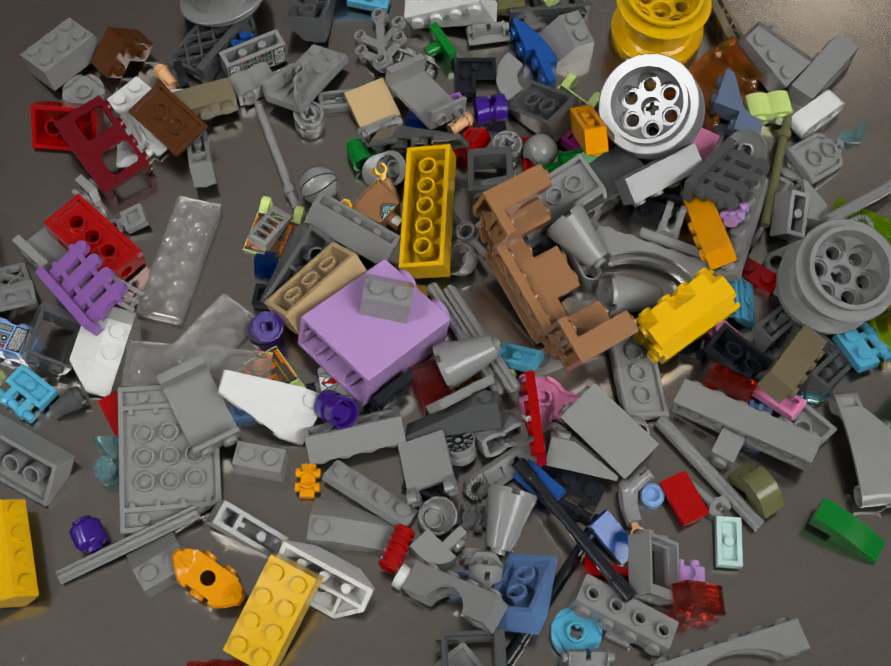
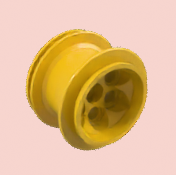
M616 0L617 8L611 20V34L614 46L625 60L641 54L655 53L672 57L685 64L693 57L702 42L704 34L703 25L710 16L712 0Z

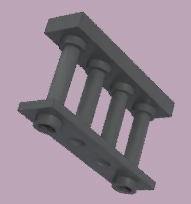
M533 0L534 7L510 9L509 26H512L513 18H518L526 24L553 22L559 15L576 10L579 11L583 19H589L592 4L591 2L582 3V0H573V4H562L560 0L556 5L548 7L542 6L539 0Z

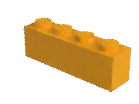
M697 196L691 202L683 200L685 206L688 207L685 219L689 222L687 224L696 247L700 249L698 252L702 262H708L710 270L736 261L737 257L715 204L704 198L699 200Z

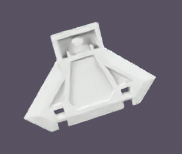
M136 76L107 100L115 110L113 113L125 123L127 128L124 130L128 136L133 134L139 145L137 148L141 152L142 149L146 148L144 151L149 157L154 154L159 158L168 149L128 112L151 89ZM169 89V90H170L171 92H175V91H179V90H182V89ZM126 142L117 145L116 168H127L138 160Z

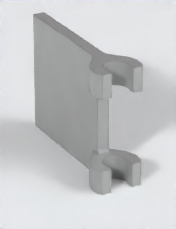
M444 430L398 444L407 487L406 498L409 505L412 504L413 508L421 507L423 500L419 491L441 483L444 485L445 492H449L451 497L460 494Z

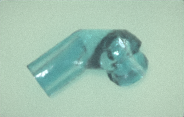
M860 122L855 130L841 131L839 140L847 144L861 142L868 129V125Z
M832 386L827 392L800 391L799 396L809 403L821 404L830 396L834 389Z

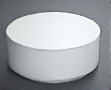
M403 564L391 586L401 590L412 568Z

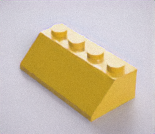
M0 499V608L25 607L39 596L26 500Z

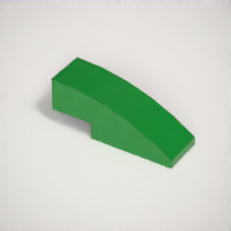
M825 497L818 504L809 522L810 525L830 535L829 540L873 565L876 564L885 545V542L866 524Z

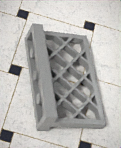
M24 262L0 267V312L37 303L34 286ZM14 272H19L17 275H12V274H11V273H14ZM3 280L10 281L7 284L1 283Z

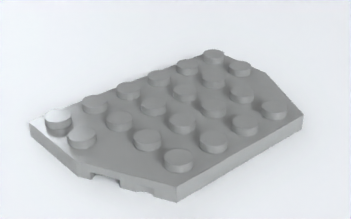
M161 385L119 387L120 534H134L192 505L197 507L200 515L213 508L217 501L222 500L220 447L215 449L216 452L207 458H196Z

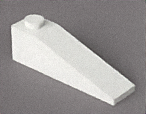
M226 369L223 370L218 394L240 410H245L260 425L264 424L279 439L300 446L304 444L303 428L313 426L317 419L314 412V403L320 393L292 384Z

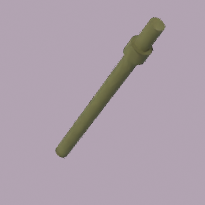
M790 116L783 117L781 129L778 130L777 134L778 144L760 224L764 228L770 226L786 145L791 137L790 126L792 117Z

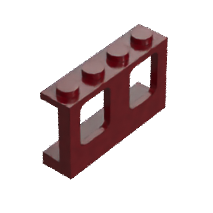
M98 95L56 121L54 125L108 200L115 195L113 190L144 170L150 173L152 170L149 164L152 161L145 151H139L137 148L139 143L133 134L128 136L124 129L127 127L120 117L115 118L112 114L115 110L108 100L103 101ZM101 107L113 126L95 138L88 140L76 125V122L96 108ZM126 142L138 160L114 175L104 164L101 156L120 143Z

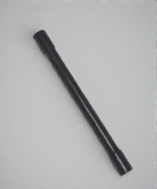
M526 459L519 460L513 466L515 471L538 495L609 582L610 587L623 603L626 604L636 596V592L617 573L540 480L538 474Z
M594 514L588 525L598 516V514ZM586 526L583 532L592 542L595 541L597 538ZM578 544L575 545L555 575L549 608L585 555ZM517 633L514 639L509 642L506 647L507 666L515 664L532 634Z

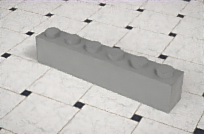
M685 379L673 401V413L718 433L725 428L745 438L743 444L806 472L809 471L823 440L814 431L796 427L792 422L773 417L765 410L752 408L742 400H734L727 397L721 391L708 389L698 381Z

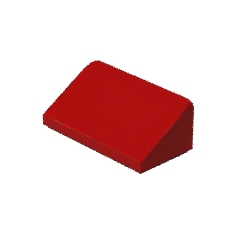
M467 128L463 137L469 142V147L453 149L456 156V164L468 169V149H481L488 146L491 137L485 128Z
M686 471L679 472L658 483L682 526L698 522L709 514L708 508Z

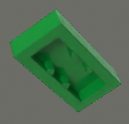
M437 22L429 25L433 43L423 48L424 53L430 57L442 53L452 67L454 65V58H457V52Z

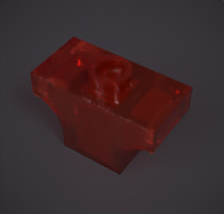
M714 362L703 385L713 391H721L729 398L742 400L748 404L757 383Z

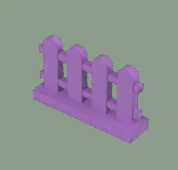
M80 240L75 245L71 243L68 246L70 250L58 262L55 260L51 264L53 267L50 270L40 266L35 273L80 325L98 336L104 330L98 322L100 320L104 322L108 311L117 302L121 304L125 300L123 296L127 293L128 287L122 281H116L111 285L110 282L115 277L114 271L108 267L98 271L97 269L102 265V258L97 254H91L86 258L90 251V245ZM81 261L82 263L69 275L68 273ZM92 275H94V277H93L83 288H81V286H82ZM106 288L107 291L94 303L93 300Z

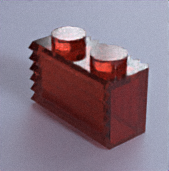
M435 359L408 368L416 375L411 383L425 416L429 415L426 408L427 405L453 392V389L451 390L450 386L446 385Z
M688 579L671 584L675 616H682L685 618V621L701 619L704 624L715 623L717 618L726 616V607L723 601L725 597L722 596L724 592L721 585Z

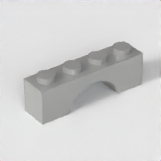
M416 561L402 585L403 590L412 599L430 607L445 597H461L463 600L462 614L473 626L491 634L494 633L508 608L501 598L502 594L491 587L487 590L483 589L480 584L472 579L464 581L459 575L450 570H447L445 573L433 563L423 564Z

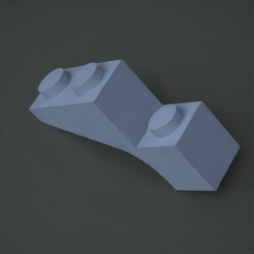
M726 69L724 75H719L714 87L717 88V92H713L709 100V104L712 105L709 114L730 121L727 130L730 131L728 137L742 129H751L760 133L764 120L756 118L745 109L735 73L732 70Z

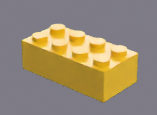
M280 553L271 554L223 651L250 666H280L324 577Z

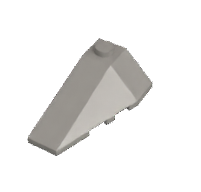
M315 498L309 518L307 542L323 549L382 554L385 552L384 548L388 545L387 541L391 538L394 526L379 516L341 500Z

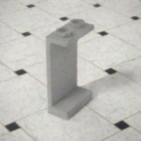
M420 53L387 67L385 83L431 130L464 115L467 98L463 96L453 100L425 72L426 57Z
M76 189L71 191L73 196L79 193ZM80 194L105 218L108 216L107 213L100 206L95 207L92 204L93 201L87 194ZM45 226L27 241L19 234L12 239L18 252L37 269L43 266L50 270L53 267L51 264L55 260L58 262L68 252L49 235Z
M198 355L156 376L196 458H207L216 452L215 449L223 445L229 447L238 442V438L241 437L240 430L236 426L222 396L217 393L218 388L202 355Z
M595 383L591 387L586 385L577 394L579 399L574 404L569 402L560 411L563 414L560 421L571 427L617 472L621 480H625L654 451L659 443Z

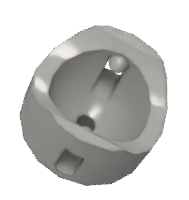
M477 551L469 562V578L481 585V588L486 590L502 580L503 565L496 553ZM483 560H487V564H482Z

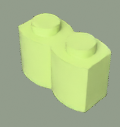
M784 90L748 94L743 101V106L751 115L764 120L762 126L768 123L782 125L783 117H791L793 114L788 93Z

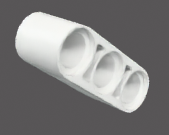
M827 90L791 116L790 129L802 140L839 114L844 108L845 103L831 90Z

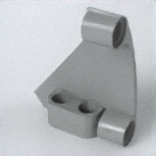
M856 391L830 394V411L833 415H838L843 421L859 484L854 488V500L857 507H891V429L863 407Z

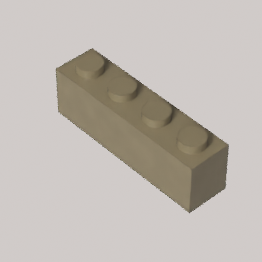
M229 77L172 92L201 120H207L222 114H230L233 111L239 110Z
M805 323L792 336L757 383V386L779 404L786 397L789 400L792 399L799 391L798 387L808 378V374L817 365L816 362L824 355L825 351L822 349L828 341Z

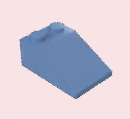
M509 554L503 567L502 580L495 583L493 589L502 594L501 598L508 606L496 629H504V631L540 634L548 616L558 561L557 556Z

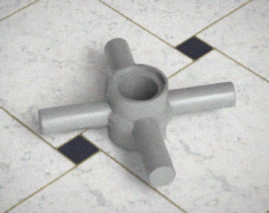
M453 211V225L456 227L455 234L457 239L452 242V246L459 242H467L474 247L483 260H486L484 252L488 250L482 245L478 230L481 220L475 225L469 221L462 222Z

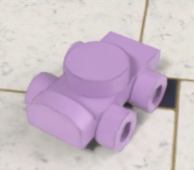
M738 203L737 208L733 210L724 207L725 211L720 213V218L723 220L724 225L736 227L738 222L745 219V212H749V204Z
M679 559L680 587L685 586V583L689 582L690 587H700V583L705 582V567L699 566V560H690L689 566H684V560Z

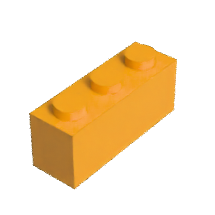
M592 105L569 108L572 134L585 154L599 156L603 152H608L607 126Z

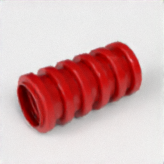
M402 524L394 526L391 538L387 541L388 545L384 548L385 552L381 555L382 559L378 561V565L384 571L398 573L400 570L399 566L403 564L402 559L406 557L405 552L409 550L408 545L412 544V539L415 537V532L410 527Z

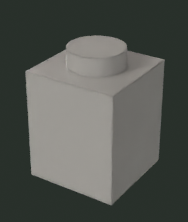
M723 428L707 460L718 469L729 470L745 438Z

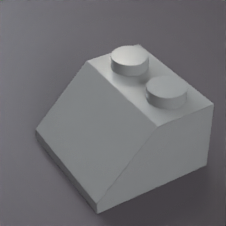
M578 10L559 15L539 33L557 59L556 68L592 57L595 41Z
M367 274L359 314L406 324L411 307L413 283Z
M173 532L143 545L126 555L137 580L150 599L177 583L171 555L177 548L182 549Z

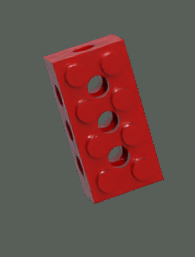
M79 193L43 222L49 235L66 251L70 250L68 246L71 243L75 245L80 240L88 243L90 251L86 258L91 254H97L102 258V265L97 269L98 271L108 267L114 271L116 277L125 280L145 263L141 249Z

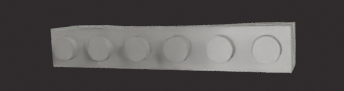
M599 225L596 232L607 253L604 257L606 259L604 264L610 265L628 261L645 262L671 272L682 282L686 280L690 282L695 278L694 275L704 267L708 271L710 270L709 264L703 263L699 258L680 254L674 249L663 248L654 242H646L636 238L634 235L615 231L608 226Z
M784 617L774 621V626L766 629L764 625H760L750 629V634L741 636L740 632L726 637V642L720 644L716 640L702 645L703 649L696 652L690 648L679 652V657L669 660L668 656L653 661L655 664L653 666H707L711 662L725 656L751 653L781 661L806 652L810 649V646L798 618L789 621L788 617Z

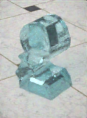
M93 437L94 444L102 454H106L94 461L93 471L103 485H114L119 480V469L117 468L119 465V437Z

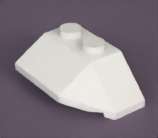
M114 306L106 314L107 318L104 322L102 320L98 322L104 329L98 336L87 331L82 326L80 327L69 359L84 391L101 397L111 394L136 316L134 312Z
M289 540L283 541L279 550L280 554L324 577L310 606L334 619L365 611L375 588L360 568L317 545Z

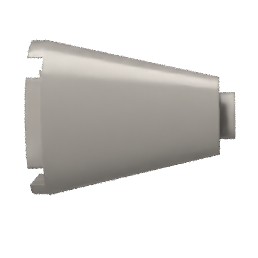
M578 204L569 210L571 213L565 216L562 215L547 229L546 234L586 267L597 269L606 262L604 257L607 253L582 204Z
M611 271L603 272L600 279H603V283L597 287V301L599 300L601 304L606 306L609 311V318L617 316L626 310L628 313L644 310L647 307L653 308L658 304L657 301L664 296L663 290L658 284Z
M491 335L439 343L432 347L434 356L439 355L440 357L437 364L446 384L450 386L451 390L500 357L498 352L502 351L497 337L492 338Z
M491 484L489 486L486 546L491 548L490 552L504 556L505 552H511L536 504L537 496L522 490L516 491L511 487Z

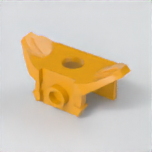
M177 548L171 555L177 583L184 588L189 586L191 588L189 593L202 602L205 598L208 600L207 605L213 609L240 606L246 598L244 588L236 577L238 572L227 564L224 567L220 566L215 562L217 557L205 549L202 553L198 549ZM207 570L214 572L216 576L215 582L210 586H205L200 581L201 574Z

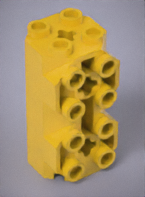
M704 267L694 275L695 278L690 282L686 280L676 287V291L671 296L669 294L664 295L652 309L647 307L638 314L639 317L636 319L639 332L632 336L639 345H643L648 351L647 356L654 364L657 362L664 364L741 307L739 302L735 304L734 298L737 297V294L724 276L719 274L715 277L713 275L715 271L712 269L708 271Z

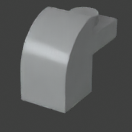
M459 526L441 542L427 529L410 545V553L423 564L433 563L441 570L448 569L456 564V556L453 552L458 553L466 545L467 532Z

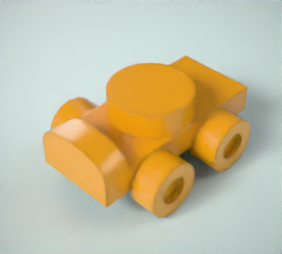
M302 464L301 468H296V478H301L300 482H295V492H300L299 497L301 499H314L315 492H320V483L316 482V478H321V468H317L316 464Z

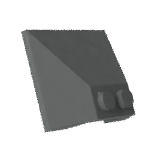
M780 305L753 327L755 346L774 361L801 326L793 321L782 305ZM824 334L819 335L828 341L822 349L825 353L816 362L817 365L808 374V378L798 387L799 391L827 392L853 367L839 347Z

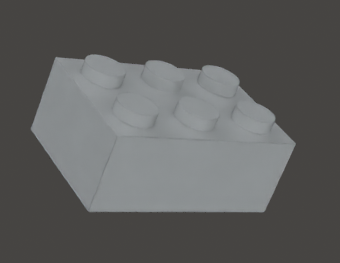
M68 18L35 44L28 47L20 56L32 75L56 91L91 63L99 43L94 34L71 18Z

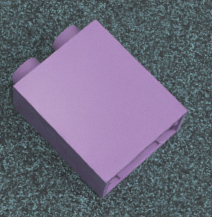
M384 259L301 317L298 344L353 398L364 406L408 369L414 368L432 354L433 345L444 343L451 318L447 308L441 301L435 298L429 299L417 288L416 282L409 272L404 269L397 270ZM367 274L413 283L411 307L406 324L359 314Z

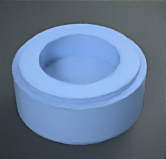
M648 483L639 492L640 503L648 509H656L664 501L665 494L658 484Z

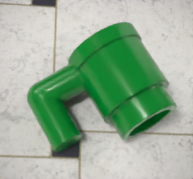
M359 138L352 139L346 144L347 155L356 171H362L366 160L373 155L379 154L374 149L375 154H370L365 143Z

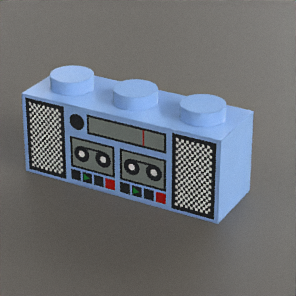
M0 318V356L25 363V360L20 359L19 356L30 327L25 324L14 325L10 321ZM37 337L35 338L33 346L31 348L32 351L38 341Z

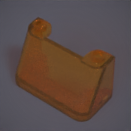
M734 36L712 47L688 69L700 86L704 96L705 117L702 125L704 129L709 128L711 130L720 123L718 119L721 115L718 112L709 114L712 106L709 104L712 93L717 92V88L714 86L719 75L723 76L726 69L732 70L735 73L740 93L745 90L750 92L759 85L757 81L763 76ZM675 90L669 91L666 94V100H673L677 92Z

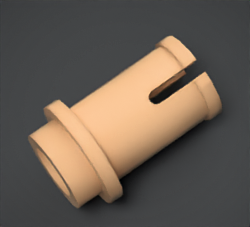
M158 64L154 68V77L160 79L168 89H176L178 87L179 81L170 73L167 65Z
M466 111L460 118L447 123L446 127L449 133L456 134L467 126L471 127L474 118L469 111Z

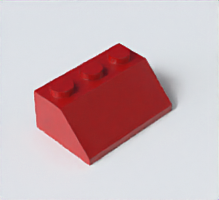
M41 100L31 104L32 148L72 151L54 123L83 104ZM101 107L96 108L76 122V125L88 140L103 133L104 111Z

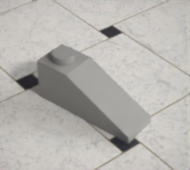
M204 131L187 148L188 162L195 188H206L212 184H217L207 131Z
M557 429L556 432L550 431L545 449L548 466L617 481L618 475L616 471L576 437L571 436L570 432Z
M226 500L217 501L205 523L223 534L268 557L271 554L279 553L283 541L288 540V537Z

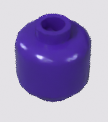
M86 515L72 523L73 526L69 530V535L78 552H87L90 555L103 548L102 544L107 540V534L99 518Z

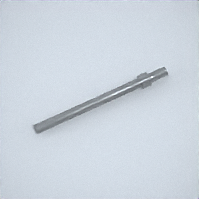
M256 104L254 108L283 182L285 197L289 198L294 211L296 206H301L297 197V188L290 179L263 105Z

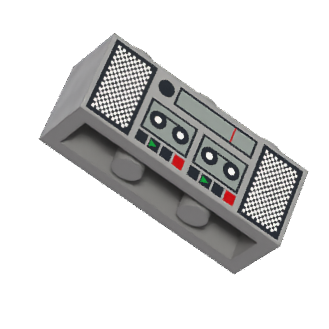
M277 29L219 52L222 69L227 77L236 72L247 70L257 63L267 62L268 66L272 67L288 60L286 44Z

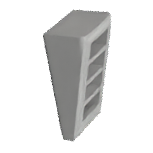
M273 205L247 235L248 241L268 253L293 218L292 215ZM277 214L284 219L280 221L273 216ZM272 221L278 225L275 227L269 224V222ZM265 227L272 230V232L269 233L266 230H264ZM260 234L267 236V238L260 237Z

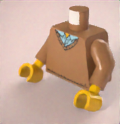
M380 162L378 165L381 168V173L375 167L371 170L372 175L379 177L380 180L376 179L353 204L348 199H343L340 202L385 228L391 226L396 231H399L402 226V218L399 216L401 200L389 176L385 175L387 166Z

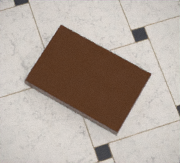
M160 81L128 111L130 115L177 158L208 129V125Z

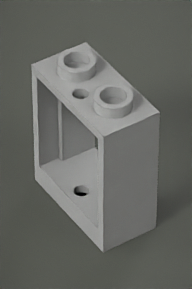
M641 529L638 531V534L628 535L629 585L636 592L634 598L657 606L681 603L679 543L668 539L666 535H657L650 529ZM652 551H654L655 584H653Z

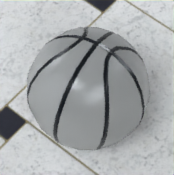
M325 166L310 167L303 173L299 182L302 196L310 203L314 202L321 191L334 198L339 187L335 173Z

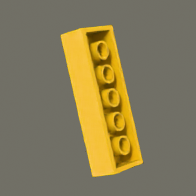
M450 144L407 148L399 269L406 270L414 279L450 277L456 156Z

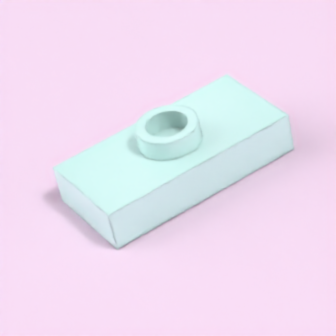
M716 516L714 519L715 567L741 569L743 567L741 518Z

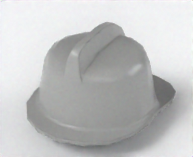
M390 150L373 155L363 165L362 176L368 186L376 179L380 180L379 177H375L371 173L373 167L381 173V168L378 165L380 162L387 166L385 175L390 177L395 186L405 179L406 159L397 151Z

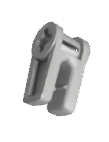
M668 201L656 233L677 240L688 207L681 206L680 210L677 211L675 223L670 224L669 218L672 216L674 203Z

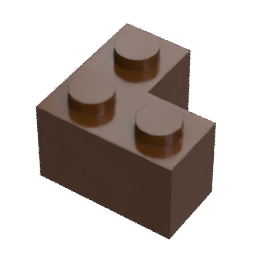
M107 27L91 63L106 78H122L129 62H145L154 44L137 29Z

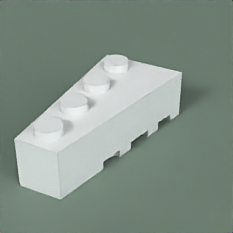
M405 0L404 19L413 29L429 28V25L437 22L439 27L471 26V24L484 23L487 25L497 22L496 0Z

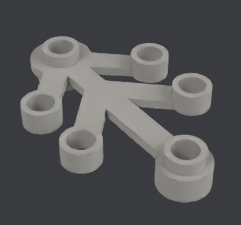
M377 8L372 12L371 17L376 25L377 39L368 36L362 29L356 31L354 38L358 44L362 45L356 47L355 53L359 59L373 62V67L377 71L385 73L386 68L393 65L392 56L407 41L405 33L400 31L405 27L406 22L402 16L394 17L391 22L393 27L385 35V25L388 24L390 17L384 9ZM394 40L395 42L386 50L388 44ZM363 44H366L370 47L377 49L378 55L369 52L367 47Z

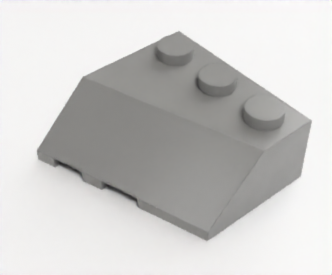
M760 21L732 46L769 92L782 90L787 87L811 62L809 55Z

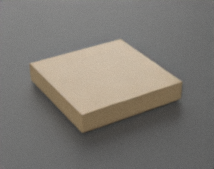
M383 77L344 93L345 100L359 128L393 114H396L397 117L401 116Z

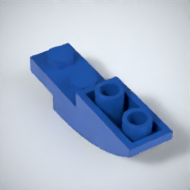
M513 18L512 28H509L511 39L516 42L518 56H522L525 64L531 62L533 70H536L538 73L539 83L555 88L557 79L554 74L556 72L557 59L552 50L534 29L518 18Z

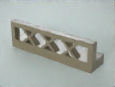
M712 0V9L708 22L730 66L746 64L732 48L744 34L727 1Z

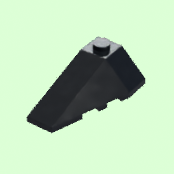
M725 322L701 349L704 354L719 366L755 383L760 381L774 362Z

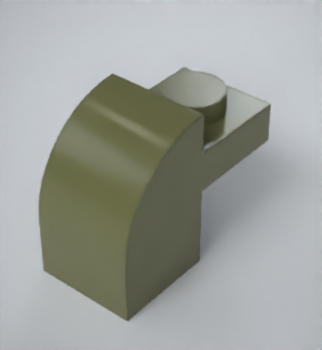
M746 463L728 475L730 483L746 493L748 504L765 519L785 506L779 486L770 473L762 466L754 468Z

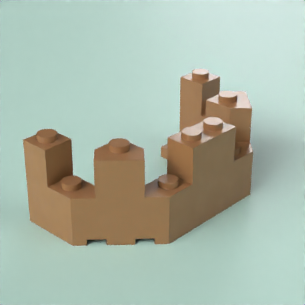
M538 164L483 192L473 206L476 217L480 216L481 225L478 226L481 242L487 244L488 251L484 252L486 261L528 334L536 344L543 343L545 345L544 351L554 360L560 358L563 361V367L569 372L634 335L639 330L635 318L627 310L610 319L608 309L599 300L568 317L566 306L559 302L558 299L574 291L580 284L576 272L571 270L567 263L565 253L559 250L558 246H555L533 257L532 248L523 240V237L544 227L551 220L548 207L542 204L541 200L537 197L550 188L552 185L551 176L546 169H543L541 164Z

